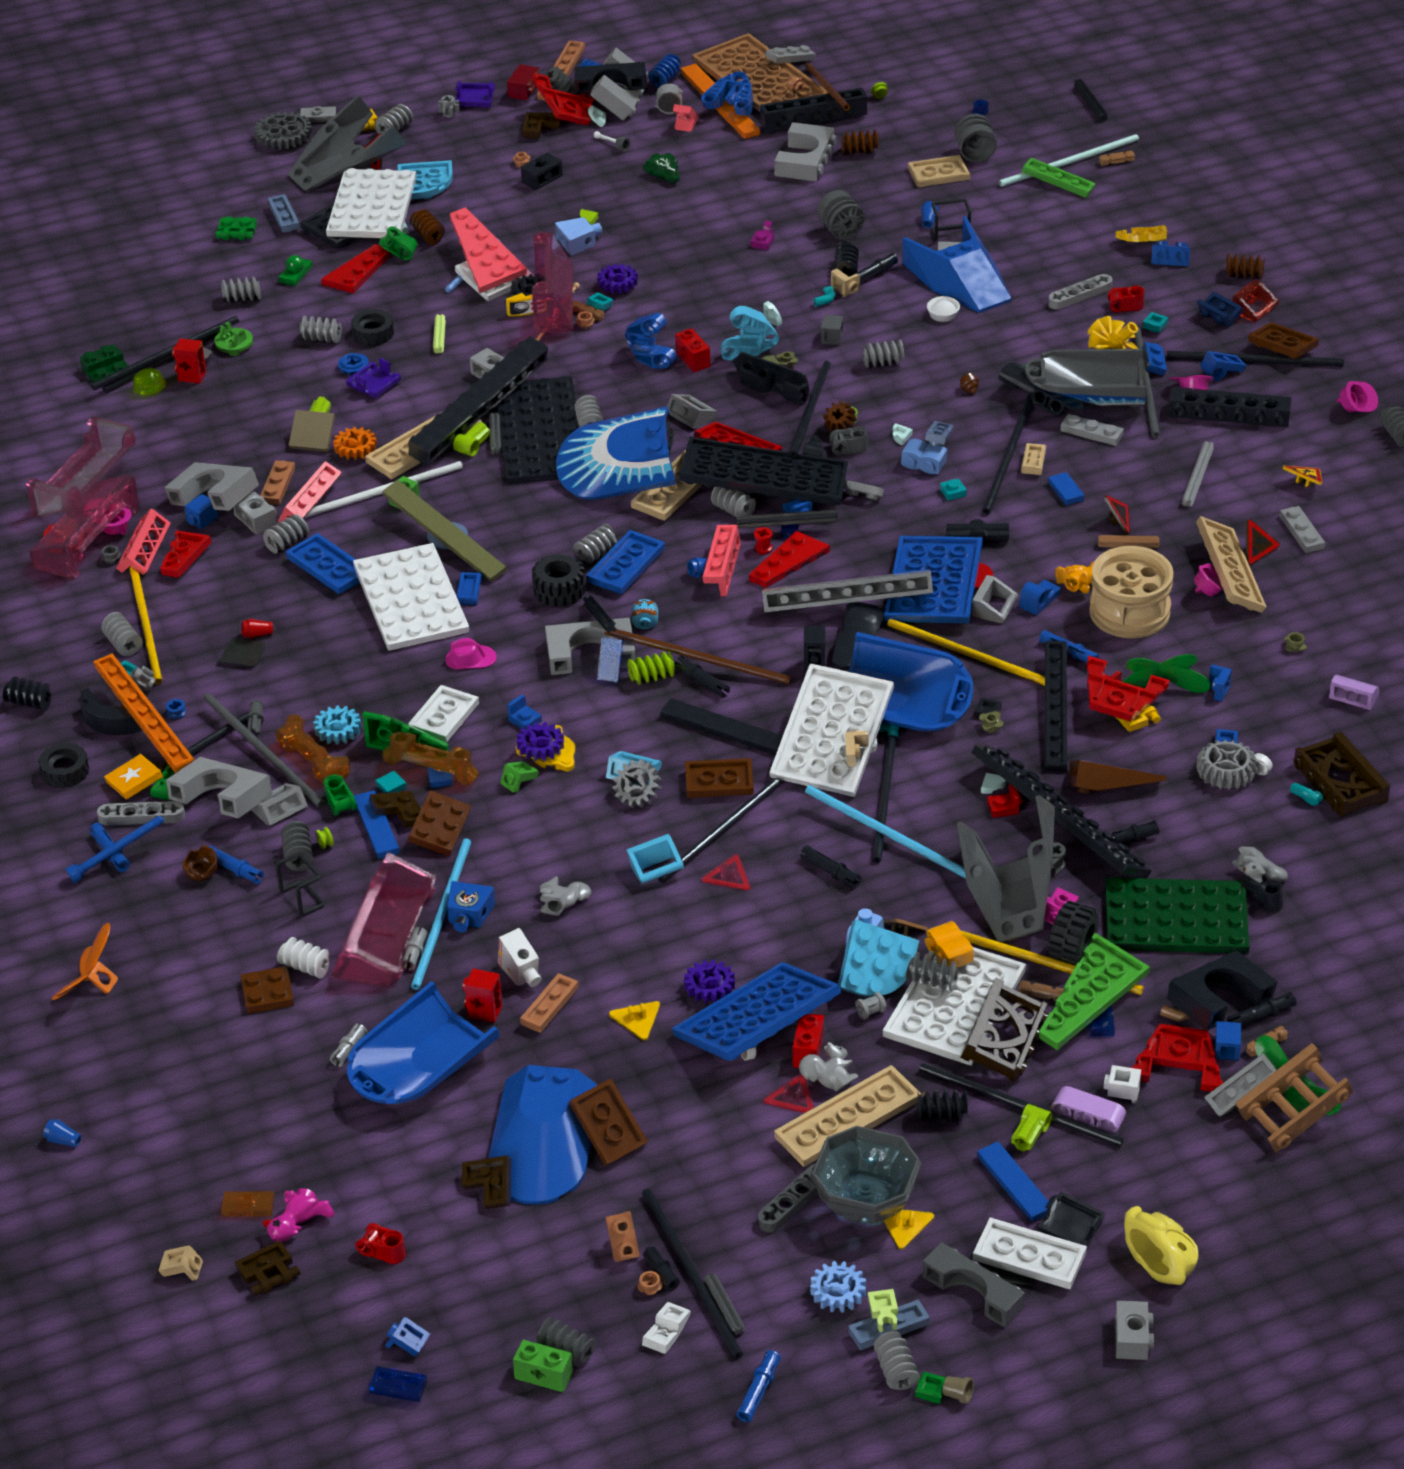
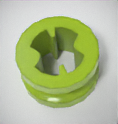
M324 827L323 831H315L317 842L322 850L326 849L327 845L330 847L334 845L332 834L327 827Z

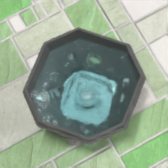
M854 1126L826 1138L810 1179L816 1187L820 1199L837 1216L853 1222L879 1225L884 1220L895 1216L903 1210L916 1184L917 1175L922 1163L903 1136Z

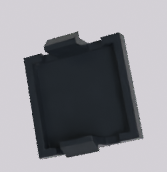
M1060 1191L1058 1195L1051 1196L1046 1204L1047 1213L1039 1224L1038 1231L1088 1246L1102 1224L1106 1213Z

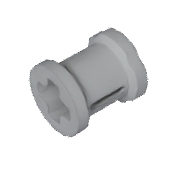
M875 992L872 997L864 1000L858 999L855 1002L856 1010L863 1020L868 1019L869 1015L885 1012L887 1007L885 999L880 992Z

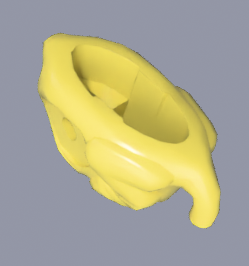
M1135 1206L1125 1213V1241L1137 1263L1141 1264L1148 1274L1158 1282L1182 1285L1193 1272L1198 1261V1247L1193 1239L1184 1233L1183 1228L1173 1219L1159 1212L1149 1214L1142 1212L1141 1207Z

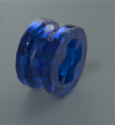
M979 99L973 102L974 114H988V101Z
M799 524L781 526V535L784 538L788 539L796 531L799 532Z

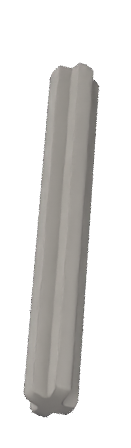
M1205 441L1202 445L1182 498V505L1184 507H1191L1194 503L1214 449L1213 442Z

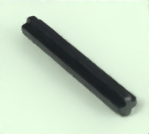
M1076 79L1074 87L1100 121L1107 120L1108 113L1082 79Z

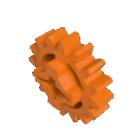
M353 427V429L345 428L346 432L339 431V435L334 436L333 445L335 453L339 454L340 458L346 456V460H349L351 457L354 460L358 458L365 459L364 455H368L371 451L376 450L377 441L375 433H371L370 429L364 431V427L356 429V427Z

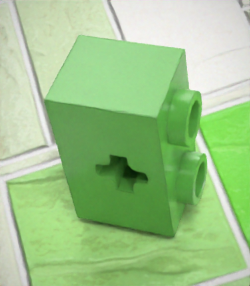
M522 1340L513 1358L515 1379L563 1393L573 1374L572 1353L527 1340Z

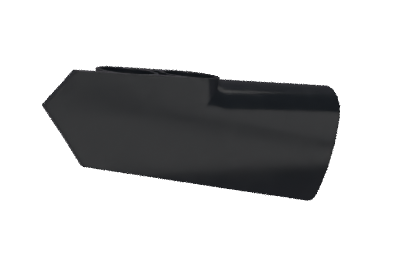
M741 352L732 360L737 371L740 372L741 384L761 393L773 390L782 394L785 399L801 406L808 400L809 383L804 373Z
M1018 362L1006 364L999 373L998 379L1014 389L1021 387L1032 393L1031 399L1033 403L1053 415H1059L1067 409L1080 411L1084 409L1081 400L1041 389L1031 383L1026 377L1025 366Z
M850 602L846 605L841 632H838L832 664L841 670L850 667L856 632L876 636L885 618V610L863 602Z

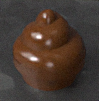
M968 373L960 378L961 389L975 394L979 386L978 377L973 373Z

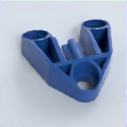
M738 71L719 79L702 94V106L706 109H716L723 106L724 102L727 101L730 105L734 103L735 114L750 115L753 107V92L747 75L742 71Z
M661 313L640 317L628 325L625 330L626 341L636 360L656 369L668 368L677 361V355L672 348L654 344L656 337L652 335L657 334L667 326L666 318Z

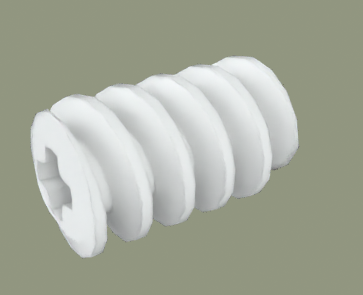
M291 937L280 947L277 961L280 964H285L288 967H293L295 970H301L303 973H308L321 979L326 975L329 968V952L327 949L321 950L319 946L313 947L311 943L305 944L303 940L297 941L295 937Z

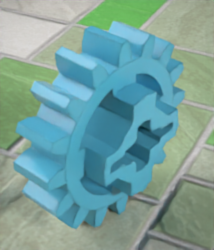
M339 705L335 709L328 707L327 712L321 710V716L316 715L315 721H313L315 735L320 737V741L327 739V744H330L332 741H335L336 745L339 744V741L347 743L348 738L354 740V734H360L361 719L359 713L355 714V709L348 711V706H345L343 709H340Z

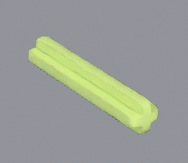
M443 314L435 316L433 352L436 354L444 352L446 320Z

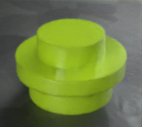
M884 82L874 84L871 88V94L877 99L884 98L888 94L887 84Z

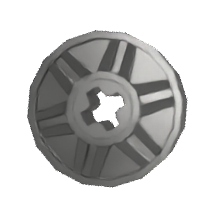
M969 114L957 122L954 135L962 156L967 161L974 163L989 159L997 148V140L989 120L980 114Z
M835 190L828 193L822 198L817 207L819 220L838 239L852 238L859 233L865 223L863 209L843 190Z

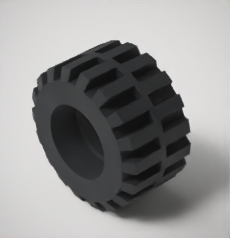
M562 554L549 555V557H544L541 561H537L532 568L534 596L539 602L542 601V604H549L553 607H563L564 605H571L572 602L579 601V598H582L585 592L584 567L582 563L575 557L571 558L569 555L563 556Z
M1070 900L1067 901L1059 910L1051 929L1049 938L1050 956L1077 965L1084 955V950L1091 943L1093 934L1097 933L1099 923L1098 910Z

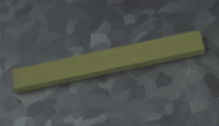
M396 480L383 490V496L476 571L481 573L491 583L507 572L504 564L399 480Z

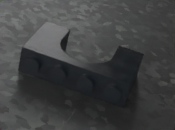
M1236 950L1172 979L1168 986L1169 990L1166 999L1208 1031L1216 1027L1217 1021L1224 1022L1228 1004L1208 988L1223 987L1233 990L1253 1006L1264 1003L1267 998L1274 997L1278 981Z

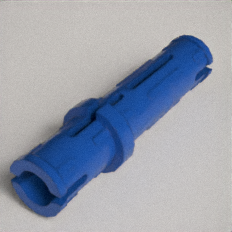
M1047 630L1042 631L1039 636V642L1044 644L1045 641L1067 642V654L1076 661L1081 660L1087 663L1088 656L1100 658L1098 653L1085 649L1084 645L1074 644Z
M101 823L91 825L90 828L92 829H89V833L103 850L114 844V841ZM122 849L107 858L109 862L114 864L118 872H125L129 869L130 862L124 856Z
M212 845L208 846L213 848L217 854V864L234 872L239 878H246L254 884L262 882V880L255 877L257 875L264 878L262 870H258L250 866L249 862L245 860L240 861Z
M767 1350L760 1366L753 1373V1381L736 1413V1416L743 1422L752 1421L767 1386L774 1380L775 1370L781 1361V1356L776 1351Z

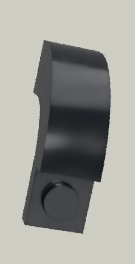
M89 688L80 691L82 700L79 703L84 723L94 731L107 735H128L143 731L124 705L106 706L95 698Z

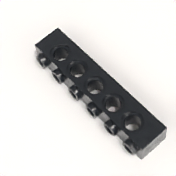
M863 88L838 91L839 95L849 104L850 109L848 111H844L829 93L761 104L760 123L765 132H775L776 130L789 129L792 122L810 125L851 117L857 118L867 115V95Z
M1172 387L1169 417L1289 427L1292 397Z

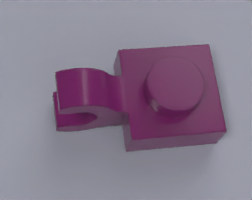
M766 220L763 230L755 232L751 239V247L769 250L774 241L773 229H771L772 221Z

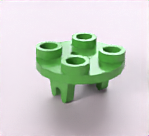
M229 322L225 323L226 327L220 326V333L216 335L214 340L216 349L229 353L230 356H238L240 352L254 344L252 334L248 330L232 328Z

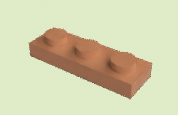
M275 460L261 492V496L268 504H281L294 473L295 462Z
M558 973L521 1016V1025L541 1033L579 988L578 981Z

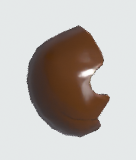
M201 845L200 849L195 851L190 850L187 857L183 860V871L192 880L205 881L211 878L217 871V854L213 848L206 845Z

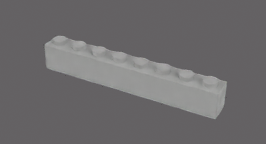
M931 570L768 588L762 590L764 612L927 594L933 593Z

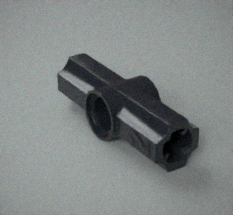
M974 519L969 524H946V537H982L983 545L986 542H1008L1009 523H985L981 519Z

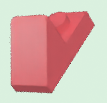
M674 104L673 112L677 115L674 128L691 132L699 119V115L690 106Z

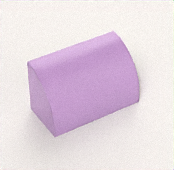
M1335 675L1331 681L1329 698L1371 710L1379 696L1378 686L1340 675Z

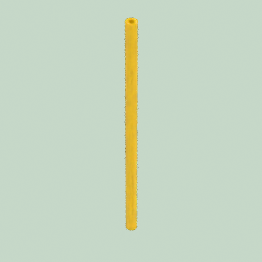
M129 566L151 671L154 672L152 674L153 678H155L154 683L160 685L163 680L139 572Z
M888 620L887 625L889 627L1045 686V676L900 621Z
M961 931L962 935L970 943L1070 974H1072L1076 967L1073 964ZM1136 984L1129 992L1142 995L1144 986Z

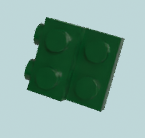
M115 344L104 345L100 350L94 352H85L80 357L81 369L93 383L129 366L123 358V353Z

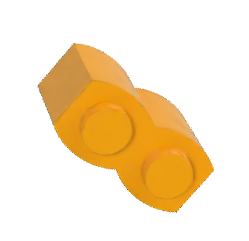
M953 921L927 930L925 945L929 951H933L936 957H938V964H941L943 959H947L948 967H950L953 961H956V968L974 962L972 945L962 935L960 929Z

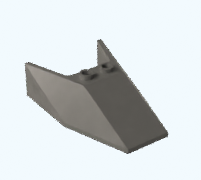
M357 95L318 130L289 171L288 176L307 193L342 179L344 171L350 168L363 170L407 143L397 129L391 125L368 147L364 148L362 145H355V139L373 115L362 98Z
M1040 795L1035 797L1043 838L1031 843L1028 848L1027 858L1000 867L995 866L977 832L962 821L957 822L967 886L997 941L1001 943L1043 930L1053 860L1055 806ZM1038 846H1043L1042 851L1034 855V850Z

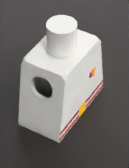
M517 928L499 937V966L516 985L520 986L527 982L530 987L537 986L542 980L538 974L539 958L521 929Z

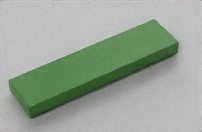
M1030 158L1022 168V172L1085 198L1095 189L1096 183L1034 158Z

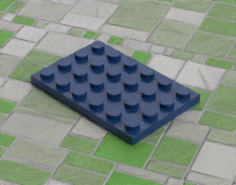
M900 536L893 574L931 570L933 593L888 598L884 614L885 622H888L889 619H894L900 622L969 623L983 545L982 537Z
M781 962L672 1028L675 1037L730 1061L737 1059L740 1054L748 1049L758 1046L766 1038L776 1035L784 1027L794 1024L802 1016L812 1013L815 1008L823 1003L830 1002L841 991L839 984Z

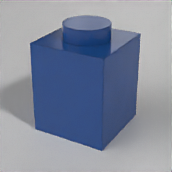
M203 494L185 505L187 522L201 530L218 518V510L213 508L210 498Z
M1217 1021L1215 1059L1239 1061L1241 1023Z

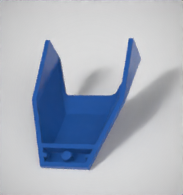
M966 216L963 217L962 243L936 251L907 237L903 238L902 264L932 291L942 296L954 298L959 304L978 313L1011 302V296L996 264Z

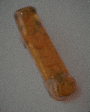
M295 714L287 716L284 726L275 730V736L280 746L288 753L296 749L311 762L313 776L320 782L324 783L325 778L333 774L340 775L342 778L349 776L350 760L344 756H330L323 746H319L310 735L304 733L305 722L301 716Z
M406 732L393 733L390 736V745L383 750V759L389 765L394 766L400 761L405 760L416 765L433 768L437 771L453 774L463 786H468L479 776V771L471 762L472 755L469 750L455 746L451 752L416 743V735Z

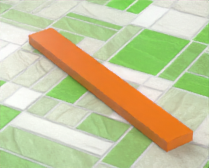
M696 63L682 67L680 73L701 95L715 83ZM725 101L723 106L716 108L744 139L760 135V128L747 115L735 114L734 103L730 105Z
M112 653L93 661L95 669L173 771L177 773L192 763L195 759Z

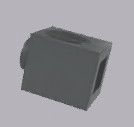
M824 315L821 325V344L840 345L843 335V316Z

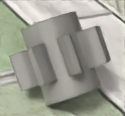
M447 95L442 97V101H438V112H443L444 117H454L456 112H459V100H455L453 96Z
M142 666L141 669L136 667L130 674L141 691H149L155 682V678L152 677L154 672L145 666Z

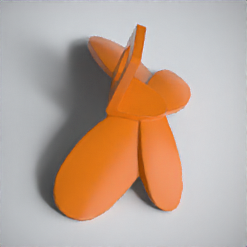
M106 923L101 927L93 945L83 951L79 963L81 976L64 986L52 997V1000L62 997L82 981L85 982L87 980H90L105 994L111 991L118 977L98 961L110 933V923ZM97 972L108 976V985L100 982L99 976L96 974Z

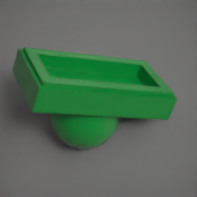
M298 255L288 257L286 269L278 277L279 282L296 286L313 267L312 261L302 259Z

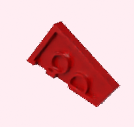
M176 530L175 540L170 544L171 550L166 554L160 567L162 575L179 578L212 543L210 535Z

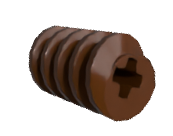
M867 130L865 136L863 131H859L858 136L855 131L852 132L851 136L848 131L845 132L844 137L841 134L843 155H845L846 149L849 150L850 154L853 153L854 149H856L857 154L860 153L861 149L866 154L868 148H870L871 153H874L875 148L878 150L877 130H874L872 135Z
M421 209L411 214L409 222L423 239L432 246L439 243L445 234V228L428 209Z
M1227 253L1225 274L1228 272L1229 277H1232L1235 272L1236 277L1239 278L1241 273H1243L1244 278H1247L1250 273L1252 279H1255L1258 274L1259 279H1262L1264 276L1265 258L1262 261L1261 256L1258 255L1256 260H1254L1253 255H1250L1249 259L1246 260L1245 254L1242 255L1241 259L1235 254L1233 259H1231L1230 253Z

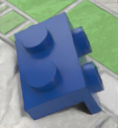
M1157 241V244H1153L1152 264L1189 266L1190 246H1187L1186 242H1176L1175 245H1168V241Z

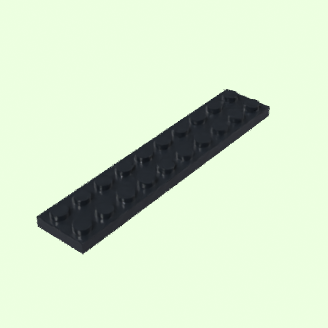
M985 745V747L974 746L971 752L1034 804L1037 805L1035 796L1040 795L1055 806L1054 820L1121 874L1144 878L1149 877L1152 870L1145 865L1146 861L1132 855L1130 853L1131 849L1126 845L1116 843L1114 840L1115 836L1107 831H1102L1096 821L1083 816L1085 813L1081 809L1072 807L1068 804L1069 800L1066 797L1053 792L1054 788L1051 785L1042 783L1038 780L1040 777L1032 771H1027L1022 762L1009 757L1010 753L1001 747L994 749L989 745Z

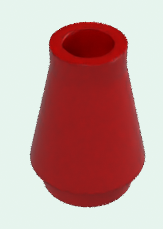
M249 618L242 621L243 637L252 639L273 634L272 621L267 622Z

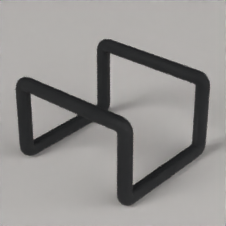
M961 198L931 203L935 214V227L931 228V233L935 242L938 241V230L962 228V224L938 227V212L935 205L964 202L968 211V220L971 224V208L967 199Z
M297 852L277 861L276 872L280 892H285L296 887L300 916H305L325 906V902L310 885L319 881L321 874L302 852ZM300 857L316 876L310 880L301 879L283 887L280 865ZM306 886L320 904L303 911L300 889Z

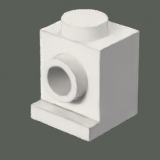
M1112 1065L1110 1075L1106 1074L1104 1080V1089H1108L1107 1096L1132 1100L1133 1104H1136L1140 1088L1141 1070Z

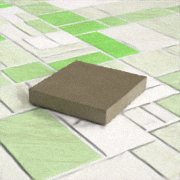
M296 410L289 441L290 449L329 452L335 414Z

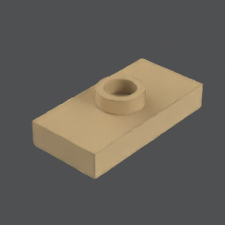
M1026 443L1021 473L1042 475L1046 445Z

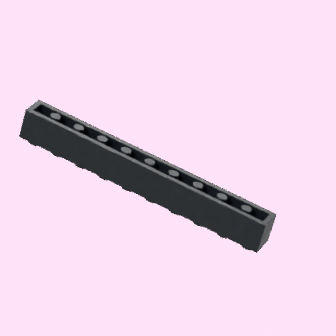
M531 336L521 341L512 352H508L503 360L497 362L489 372H485L480 380L474 382L465 393H461L457 400L450 403L442 413L437 414L428 425H424L419 433L409 439L408 455L428 466L454 443L458 434L467 432L547 361L548 346Z

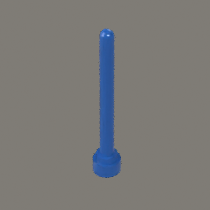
M162 816L155 817L80 865L72 864L65 868L74 884L82 880L86 871L160 826L164 822V818Z

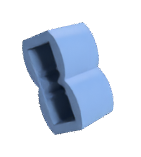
M910 439L901 453V465L909 469H920L928 474H939L947 461L948 449L942 445L934 446L919 439Z

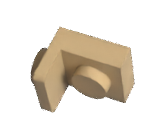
M838 269L832 270L831 286L842 296L846 297L860 290V276L855 274L848 277Z
M854 730L852 732H845L848 767L857 766L856 758L860 757V747L869 746L867 731Z
M190 1245L166 1250L158 1271L163 1277L185 1272L193 1281L198 1279L203 1260Z

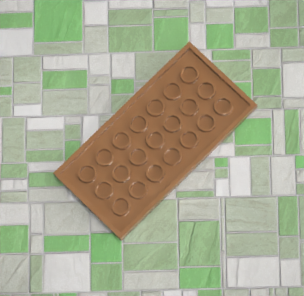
M749 33L692 55V61L717 80L734 72H744L752 86L753 107L759 112L761 104L828 93L822 86L789 62L774 63L765 56L766 50L770 48ZM794 76L802 78V89L799 92L791 93V90L787 87L789 81Z

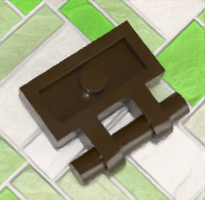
M281 1240L235 1261L236 1269L247 1285L254 1281L258 1282V1284L250 1287L253 1296L261 1293L267 1294L272 1291L273 1287L282 1283L286 1285L293 1281L292 1278L301 1274L297 1265L290 1269L286 1267L292 1264L293 1261L292 1256ZM275 1271L279 1273L269 1279L266 1277Z

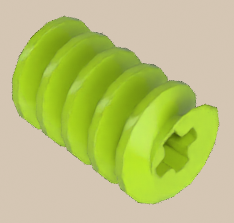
M668 651V655L666 652H661L659 656L656 653L652 654L651 658L646 655L643 660L638 657L635 659V663L632 659L627 661L629 677L632 682L636 680L638 685H641V678H644L646 683H649L650 676L657 681L658 674L663 679H666V672L671 677H674L675 667L670 651Z

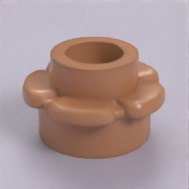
M794 76L789 81L787 87L791 90V93L799 92L802 89V78Z
M518 152L513 157L515 166L519 168L530 161L529 159H531L525 152Z
M586 311L579 313L576 319L578 326L584 329L590 328L595 322L592 313Z
M653 1271L641 1274L637 1284L638 1290L646 1295H654L663 1287L659 1275Z

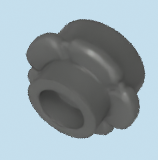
M107 545L102 548V561L112 564L120 559L121 553L116 546Z

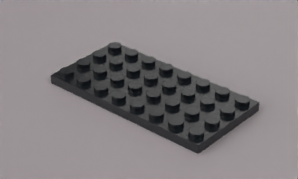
M572 376L525 380L497 404L500 416V433L507 485L559 480L556 471V459L559 449L565 439L579 428L574 410L576 399Z
M689 437L679 473V481H684L687 484H703L707 487H722L726 490H742L746 493H761L770 497L781 496L789 500L800 499L811 501L812 503H825L828 506H840L848 461L799 453L796 458H792L790 452Z

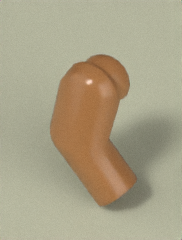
M1165 1004L1160 1012V1016L1177 1022L1190 1019L1180 1009Z

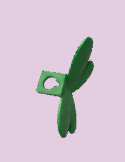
M1193 654L1178 655L1162 663L1146 658L1131 659L1126 663V668L1134 673L1121 681L1145 688L1151 675L1170 680L1175 685L1196 693L1206 692L1210 688V682L1204 675L1189 668L1198 661L1197 656Z
M1262 1035L1256 1040L1255 1050L1257 1056L1259 1057L1264 1054L1276 1070L1288 1062L1282 1048L1275 1039ZM1306 1075L1301 1078V1081L1318 1098L1328 1091L1317 1087ZM1291 1086L1282 1093L1286 1094V1100L1298 1113L1311 1105L1294 1086ZM1341 1103L1334 1107L1326 1115L1331 1116L1338 1113V1111L1341 1108Z

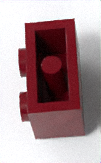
M519 64L507 81L508 97L528 100L537 88L531 78L534 73L540 74L539 67Z

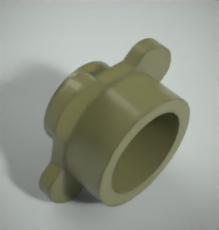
M787 351L776 355V359L785 367L793 368L798 363L794 352Z
M1293 632L1284 638V642L1287 644L1285 646L1287 651L1298 652L1307 649V646L1304 644L1305 637L1301 633Z
M998 711L987 714L983 713L979 716V720L983 723V730L993 733L1003 727L1004 723L1000 720L1001 714Z

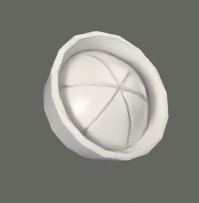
M940 296L931 299L927 303V309L932 319L939 322H947L957 316L960 304L954 298Z

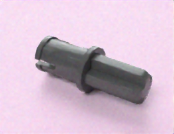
M260 700L250 702V711L246 717L248 722L247 729L254 735L260 734L261 724L264 721V716L262 715L264 704Z

